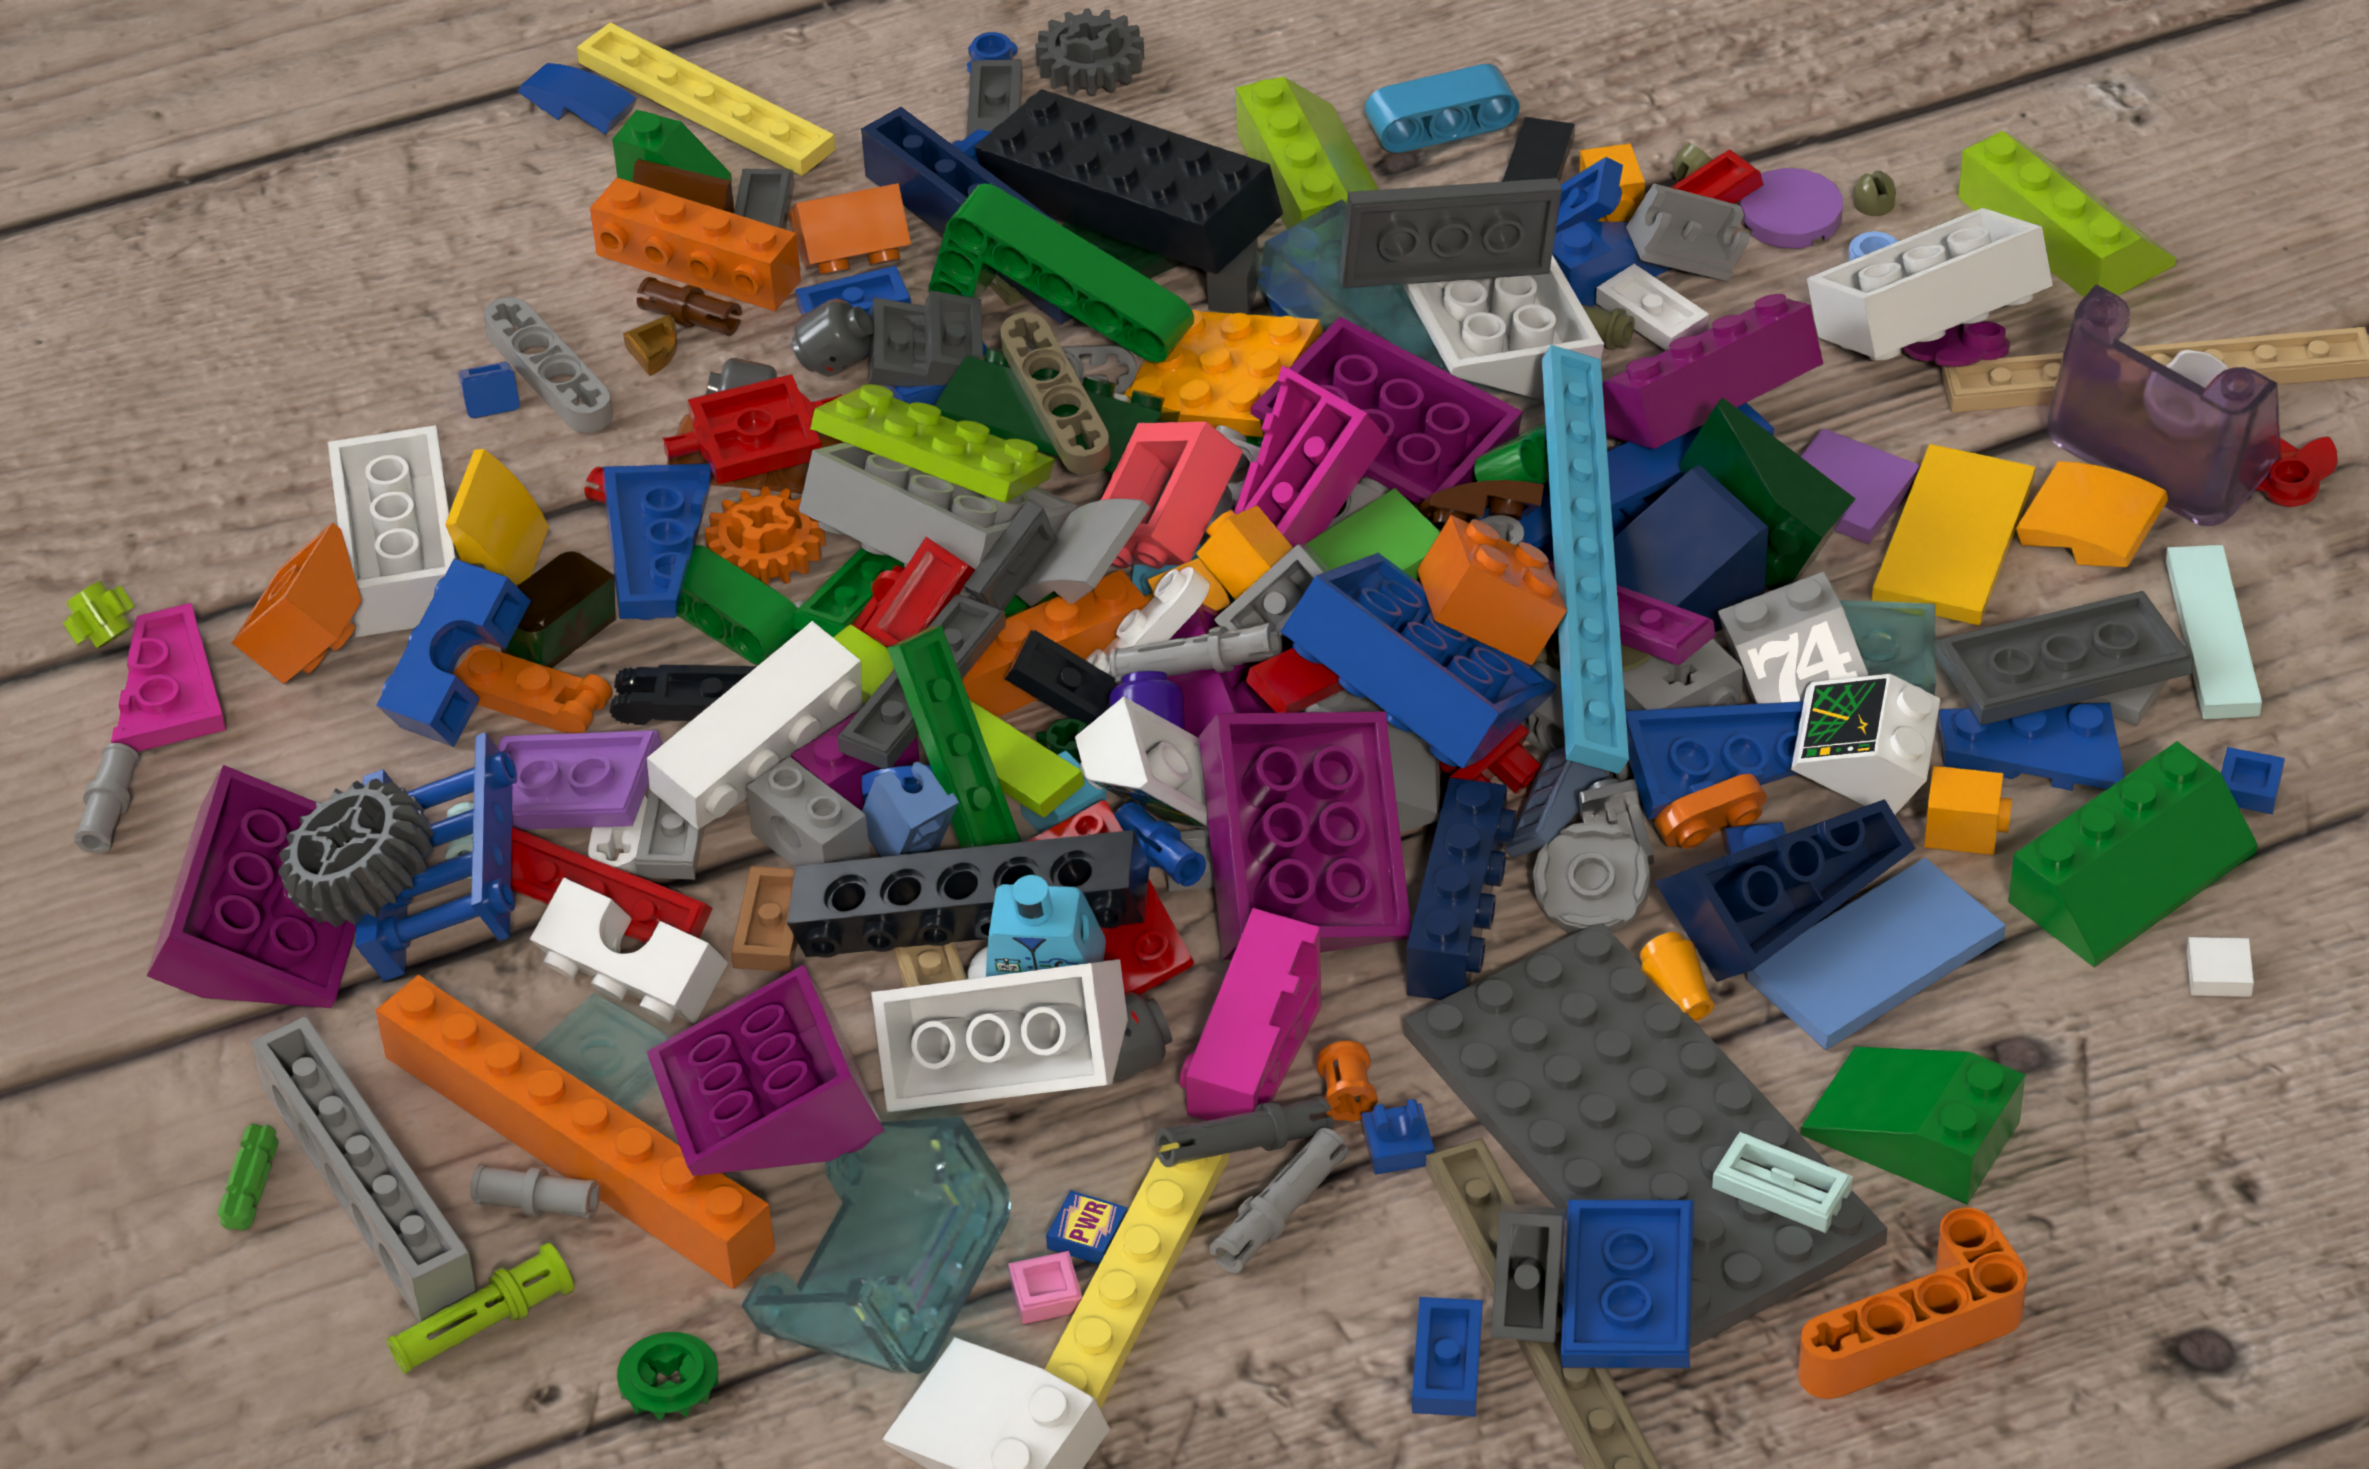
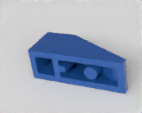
M1582 221L1555 234L1552 255L1578 300L1584 305H1596L1597 287L1633 264H1636L1654 277L1673 268L1640 259L1626 229L1629 222Z

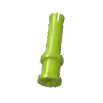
M546 1242L539 1246V1254L508 1271L502 1267L493 1271L492 1276L488 1278L489 1285L441 1309L400 1334L387 1338V1346L400 1370L407 1374L412 1368L432 1359L453 1346L461 1344L466 1339L506 1317L510 1321H520L528 1317L529 1308L559 1292L565 1296L572 1293L575 1288L572 1277L555 1247L551 1243ZM539 1276L544 1277L528 1287L523 1286ZM494 1300L497 1301V1304L493 1305L492 1307H485V1305L493 1302ZM472 1315L470 1319L431 1340L427 1338L461 1318Z

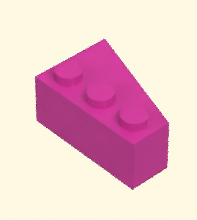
M1282 365L1277 379L1281 386L1272 414L1266 413L1262 425L1265 435L1256 462H1250L1234 513H1241L1257 505L1294 548L1297 544L1304 545L1325 532L1388 438L1366 412Z
M1252 908L1195 1053H1190L1187 1056L1181 1071L1180 1087L1186 1089L1187 1115L1209 1121L1241 1113L1254 1112L1259 1104L1273 1101L1322 1007L1320 927Z

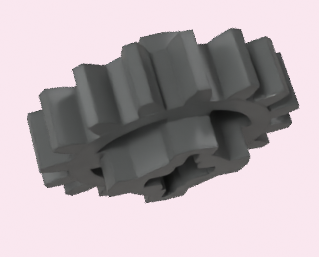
M1090 8L1084 9L1083 14L1079 15L1066 12L1064 13V22L1061 23L1051 19L1048 21L1049 31L1038 32V43L1035 44L1037 66H1040V76L1042 78L1051 77L1054 88L1066 83L1069 84V92L1075 94L1081 87L1087 88L1090 95H1095L1097 89L1104 87L1112 92L1116 90V81L1119 80L1129 84L1132 82V72H1141L1142 60L1145 59L1144 38L1140 37L1138 25L1128 26V17L1125 15L1111 19L1110 10L1105 9L1099 16H1094Z

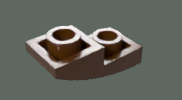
M1511 480L1466 483L1430 495L1418 505L1417 510L1425 518L1432 519V524L1439 529H1443L1451 515L1467 523H1470L1473 519L1479 520L1484 517L1485 508L1489 509L1490 516H1510L1519 521L1522 519V516L1529 515L1541 506L1544 484Z

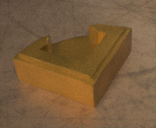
M670 314L623 333L625 348L649 376L666 367L676 353L678 345L676 326Z

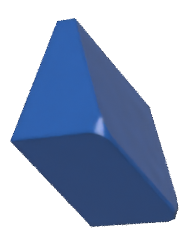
M507 361L463 369L457 373L466 411L470 418L514 411L519 408L520 402L514 371Z

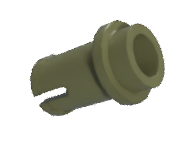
M1581 304L1608 349L1615 350L1618 346H1628L1634 331L1635 321L1633 316L1626 315V311L1623 308H1616L1613 312Z

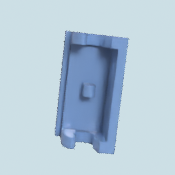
M914 762L911 768L914 778L918 779L922 785V790L918 793L906 792L901 786V781L889 770L874 779L862 812L866 814L869 841L880 857L931 852L940 847L959 804L954 794L947 795L930 769L919 762Z

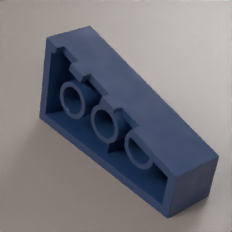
M1883 799L1655 881V884L1688 937L1694 943L1695 948L1715 980L1719 982L1757 968L1916 848L1886 800Z

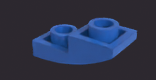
M546 63L521 84L518 93L557 120L561 119L569 111H572L603 134H607L632 111L637 99L621 87L595 74L575 67L554 63Z

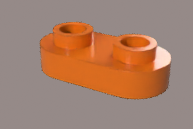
M1753 774L1738 775L1675 800L1658 814L1654 825L1667 846H1681L1683 849H1690L1703 843L1715 832L1730 826H1749L1754 823L1762 814L1761 808L1767 800V795Z

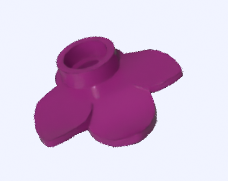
M1981 321L1972 324L1961 323L1946 329V334L1937 340L1915 342L1902 347L1908 355L1917 360H1935L1941 366L1962 367L1973 365L1981 360H1995L2005 357L2009 353L2010 341L2005 337L2006 330L2003 326L1990 321Z

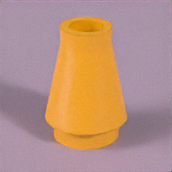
M1678 932L1664 933L1648 942L1640 952V959L1643 962L1641 971L1695 1022L1709 1015L1715 1005L1708 993L1694 943L1690 940H1684L1683 936Z

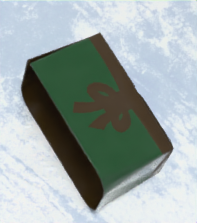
M569 551L558 555L517 586L531 602L507 648H501V652L549 668L555 667L616 620L614 574L581 553Z

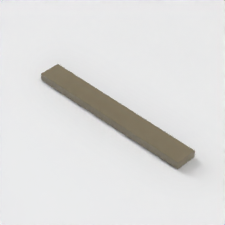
M1482 1137L1426 1155V1170L1494 1297L1499 1211L1503 1204H1519ZM1561 1283L1555 1342L1517 1340L1584 1469H1662L1608 1368H1562L1561 1342L1564 1287Z

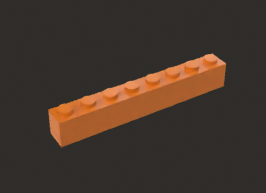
M420 975L413 978L375 1010L383 1049L387 1059L564 1177L597 1180V1184L600 1186V1201L730 1288L735 1289L775 1252L770 1207L767 1202L722 1173L693 1176L686 1165L680 1145Z

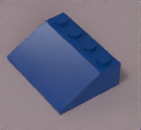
M1380 553L1316 575L1280 631L1294 642L1293 648L1299 655L1316 664L1323 663L1339 675L1338 681L1344 689L1361 698L1368 697L1385 710L1387 720L1392 725L1405 732L1416 733L1430 744L1429 750L1437 759L1453 767L1460 766L1462 769L1484 759L1543 704L1557 688L1555 683L1529 664L1435 621L1423 585Z

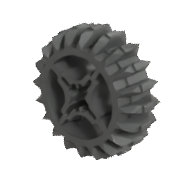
M375 778L369 781L366 786L356 780L346 792L335 788L332 798L324 803L316 801V809L309 816L299 817L301 823L299 829L286 835L289 846L278 854L283 862L278 873L283 879L285 889L289 892L288 897L308 917L314 918L319 924L328 921L335 928L342 925L346 920L356 926L367 913L377 918L381 907L389 902L397 905L396 897L403 890L414 889L412 883L414 875L421 874L427 870L423 859L430 856L434 851L429 842L434 832L430 827L428 818L423 814L424 809L413 796L410 797L403 788H399L394 782L383 784Z

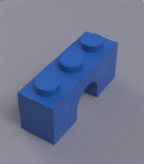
M453 559L445 576L437 583L433 599L419 625L411 632L408 646L393 674L386 679L382 688V695L376 706L400 728L454 747L480 699L454 675V667L458 658L468 648L482 643L506 649L531 600L508 577Z

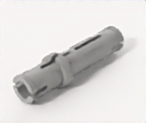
M1272 622L1228 630L1227 627L1221 626L1212 628L1209 634L1149 643L1135 647L1114 648L1109 658L1112 677H1116L1115 682L1118 685L1122 684V677L1124 675L1142 671H1160L1167 673L1168 676L1215 669L1218 673L1230 672L1235 665L1266 661L1281 654L1280 633L1278 630L1275 631L1276 625Z
M1320 1128L1305 1147L1255 1198L1250 1196L1241 1204L1238 1209V1217L1209 1246L1211 1255H1217L1222 1248L1225 1249L1214 1259L1216 1264L1227 1272L1239 1273L1263 1244L1269 1239L1271 1242L1275 1241L1283 1233L1285 1221L1311 1195L1330 1172L1349 1155L1348 1146H1341L1336 1153L1333 1152L1344 1142V1139L1338 1133L1329 1128Z

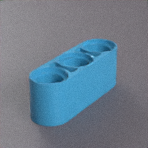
M1480 64L1385 86L1370 95L1365 103L1364 110L1382 146L1387 151L1402 153L1505 128L1518 116L1520 105L1501 70L1492 64Z

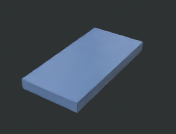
M1925 857L1806 930L1757 968L1747 972V981L1819 1045L1828 1050L2002 941L2005 937L2006 925Z

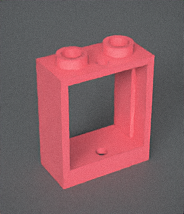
M1207 422L1138 423L1101 500H1143L1151 508L1117 555L1112 565L1124 569L1129 568L1130 565H1147L1152 568L1162 569L1164 565H1182L1190 562L1243 450ZM1173 471L1171 478L1154 510V513L1149 523L1146 524L1147 519L1164 487V484L1170 472Z

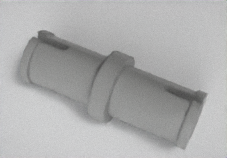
M121 743L106 745L102 752L103 755L96 778L87 784L83 796L86 808L74 840L75 844L85 852L103 854L109 851L118 817L127 811L131 799L127 790L139 757L138 753L128 745Z
M481 1164L475 1169L472 1177L471 1198L475 1204H492L520 1208L526 1216L539 1217L544 1212L578 1216L590 1220L594 1218L598 1210L600 1186L597 1184V1180L549 1175L545 1168L531 1167L527 1172L493 1168Z

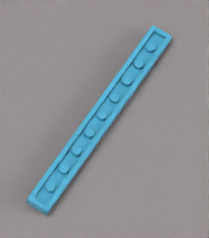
M1550 345L1542 358L1554 571L1555 580L1559 584L1558 589L1567 609L1566 614L1558 624L1566 760L1620 774L1629 760L1601 359Z

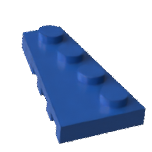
M1804 701L1626 711L1629 762L1647 820L1656 818L1665 807L1681 797L1738 775L1753 774L1759 784L1764 785L1799 774L1791 770Z

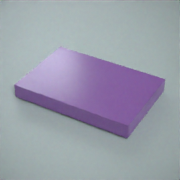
M658 730L502 736L497 748L500 752L506 751L511 756L517 771V782L513 784L512 827L518 830L633 826L649 785L647 757L663 745Z

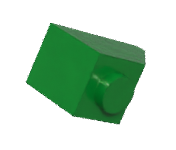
M636 109L612 139L617 178L632 182L635 162L641 159L732 182L731 173L681 121Z

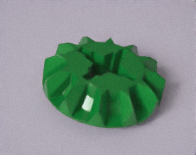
M662 1332L645 1337L632 1345L619 1362L617 1382L621 1399H626L630 1402L636 1415L645 1411L652 1412L660 1422L666 1413L678 1411L687 1418L693 1405L697 1403L708 1404L711 1389L719 1385L716 1356L704 1341L687 1333ZM675 1371L679 1372L680 1382L678 1384L667 1381L662 1386L658 1385V1374L661 1373L669 1377Z

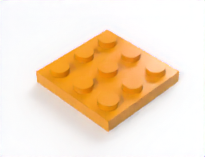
M1192 309L1194 324L1167 359L1160 363L1145 360L1137 372L1134 382L1124 395L1132 397L1133 390H1139L1165 398L1163 407L1180 411L1178 422H1207L1215 429L1218 425H1222L1236 430L1244 436L1264 437L1265 432L1262 430L1264 421L1250 415L1251 406L1277 381L1282 365L1290 368L1323 334L1320 320L1295 318L1292 316L1276 317L1247 315L1245 313L1203 312Z

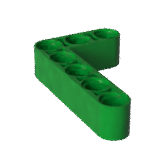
M983 183L977 185L947 222L929 284V292L931 290L978 299L994 280L997 271L1139 357L1153 363L1164 362L1194 324L1192 309L1179 296L991 184Z

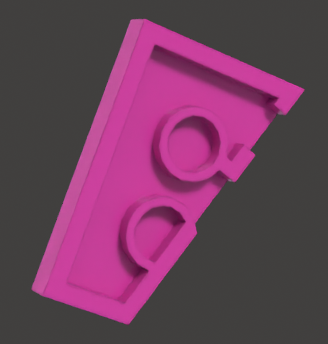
M188 603L136 616L127 660L129 672L125 690H121L118 703L120 716L118 726L113 728L111 743L128 745L136 752L226 730L192 604Z

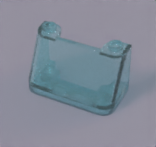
M962 1117L881 1122L884 1132L873 1137L864 1148L853 1153H844L832 1161L826 1162L828 1180L843 1204L799 1282L795 1285L786 1274L780 1272H769L760 1275L741 1305L754 1325L763 1334L895 1374H920L931 1366L1004 1231L1011 1209L1010 1194L1005 1181Z

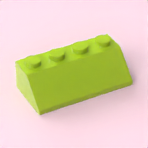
M1284 76L1235 87L1237 136L1248 157L1270 164L1283 210V215L1280 218L1301 258L1305 259L1341 250L1348 192L1379 189L1334 106Z
M2003 130L1962 151L1958 198L1974 211L1985 208L2042 226L2050 271L2095 307L2176 266V257L2038 150Z

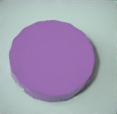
M1780 168L1763 172L1761 176L1764 185L1740 200V206L1745 214L1741 221L1744 227L1747 225L1751 228L1752 236L1760 242L1779 248L1800 249L1813 246V239L1824 236V241L1835 234L1842 224L1843 196L1836 184L1821 174L1805 169Z

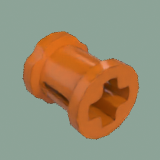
M1338 1041L1329 1044L1319 1052L1316 1058L1317 1071L1326 1082L1327 1092L1325 1099L1331 1107V1111L1326 1113L1337 1121L1354 1122L1361 1120L1362 1113L1372 1112L1378 1102L1377 1092L1374 1086L1369 1083L1367 1076L1371 1063L1370 1054L1367 1048L1359 1042ZM1338 1061L1339 1066L1334 1067V1062ZM1360 1096L1359 1102H1356L1355 1097Z

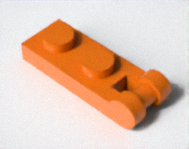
M475 645L454 672V675L480 698L477 705L566 734L585 733L593 722V711L601 710L613 694L609 683L598 675L588 674L581 678L480 645Z

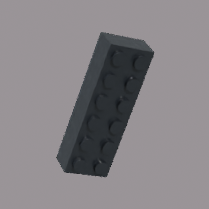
M1043 89L1030 96L1021 107L1005 121L997 125L990 134L975 146L979 163L983 168L1048 216L1214 274H1218L1283 215L1270 164Z

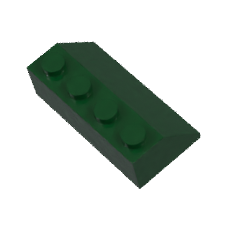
M987 348L986 355H966L934 405L941 410V416L956 422L973 421L983 424L989 428V434L1004 440L1020 439L1036 445L1038 451L1059 457L1007 362L1003 350ZM1044 368L1036 371L1032 378L1047 381L1055 378L1059 372L1051 368ZM1084 376L1083 383L1081 384L1103 421L1110 440V462L1102 470L1114 473L1138 423L1178 422L1180 411L1163 407L1165 398L1162 396L1133 390L1132 397L1114 393L1116 384L1113 382ZM1064 404L1054 408L1051 413L1058 417H1068L1077 413L1079 408L1074 405ZM1083 434L1077 435V445H1081L1085 450H1088L1089 448L1083 440Z

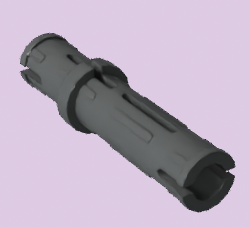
M1320 1096L1280 1106L1277 1102L1272 1101L1259 1104L1254 1112L1171 1128L1163 1127L1157 1130L1155 1147L1178 1143L1179 1148L1159 1152L1157 1156L1165 1167H1174L1181 1163L1256 1147H1262L1266 1151L1282 1149L1286 1146L1287 1141L1313 1137L1320 1128L1332 1130L1333 1117L1310 1120L1311 1115L1331 1111V1107L1328 1101Z

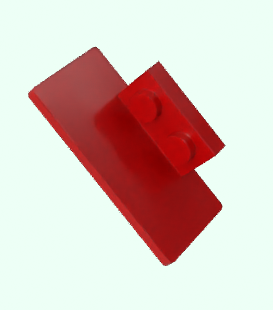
M1102 800L1028 841L1120 832L1123 830L1107 801ZM1150 879L1148 880L1145 922L1121 925L1110 929L1101 928L1106 938L1103 961L1120 959L1124 994L1135 992L1141 995L1187 970L1194 964L1192 956Z

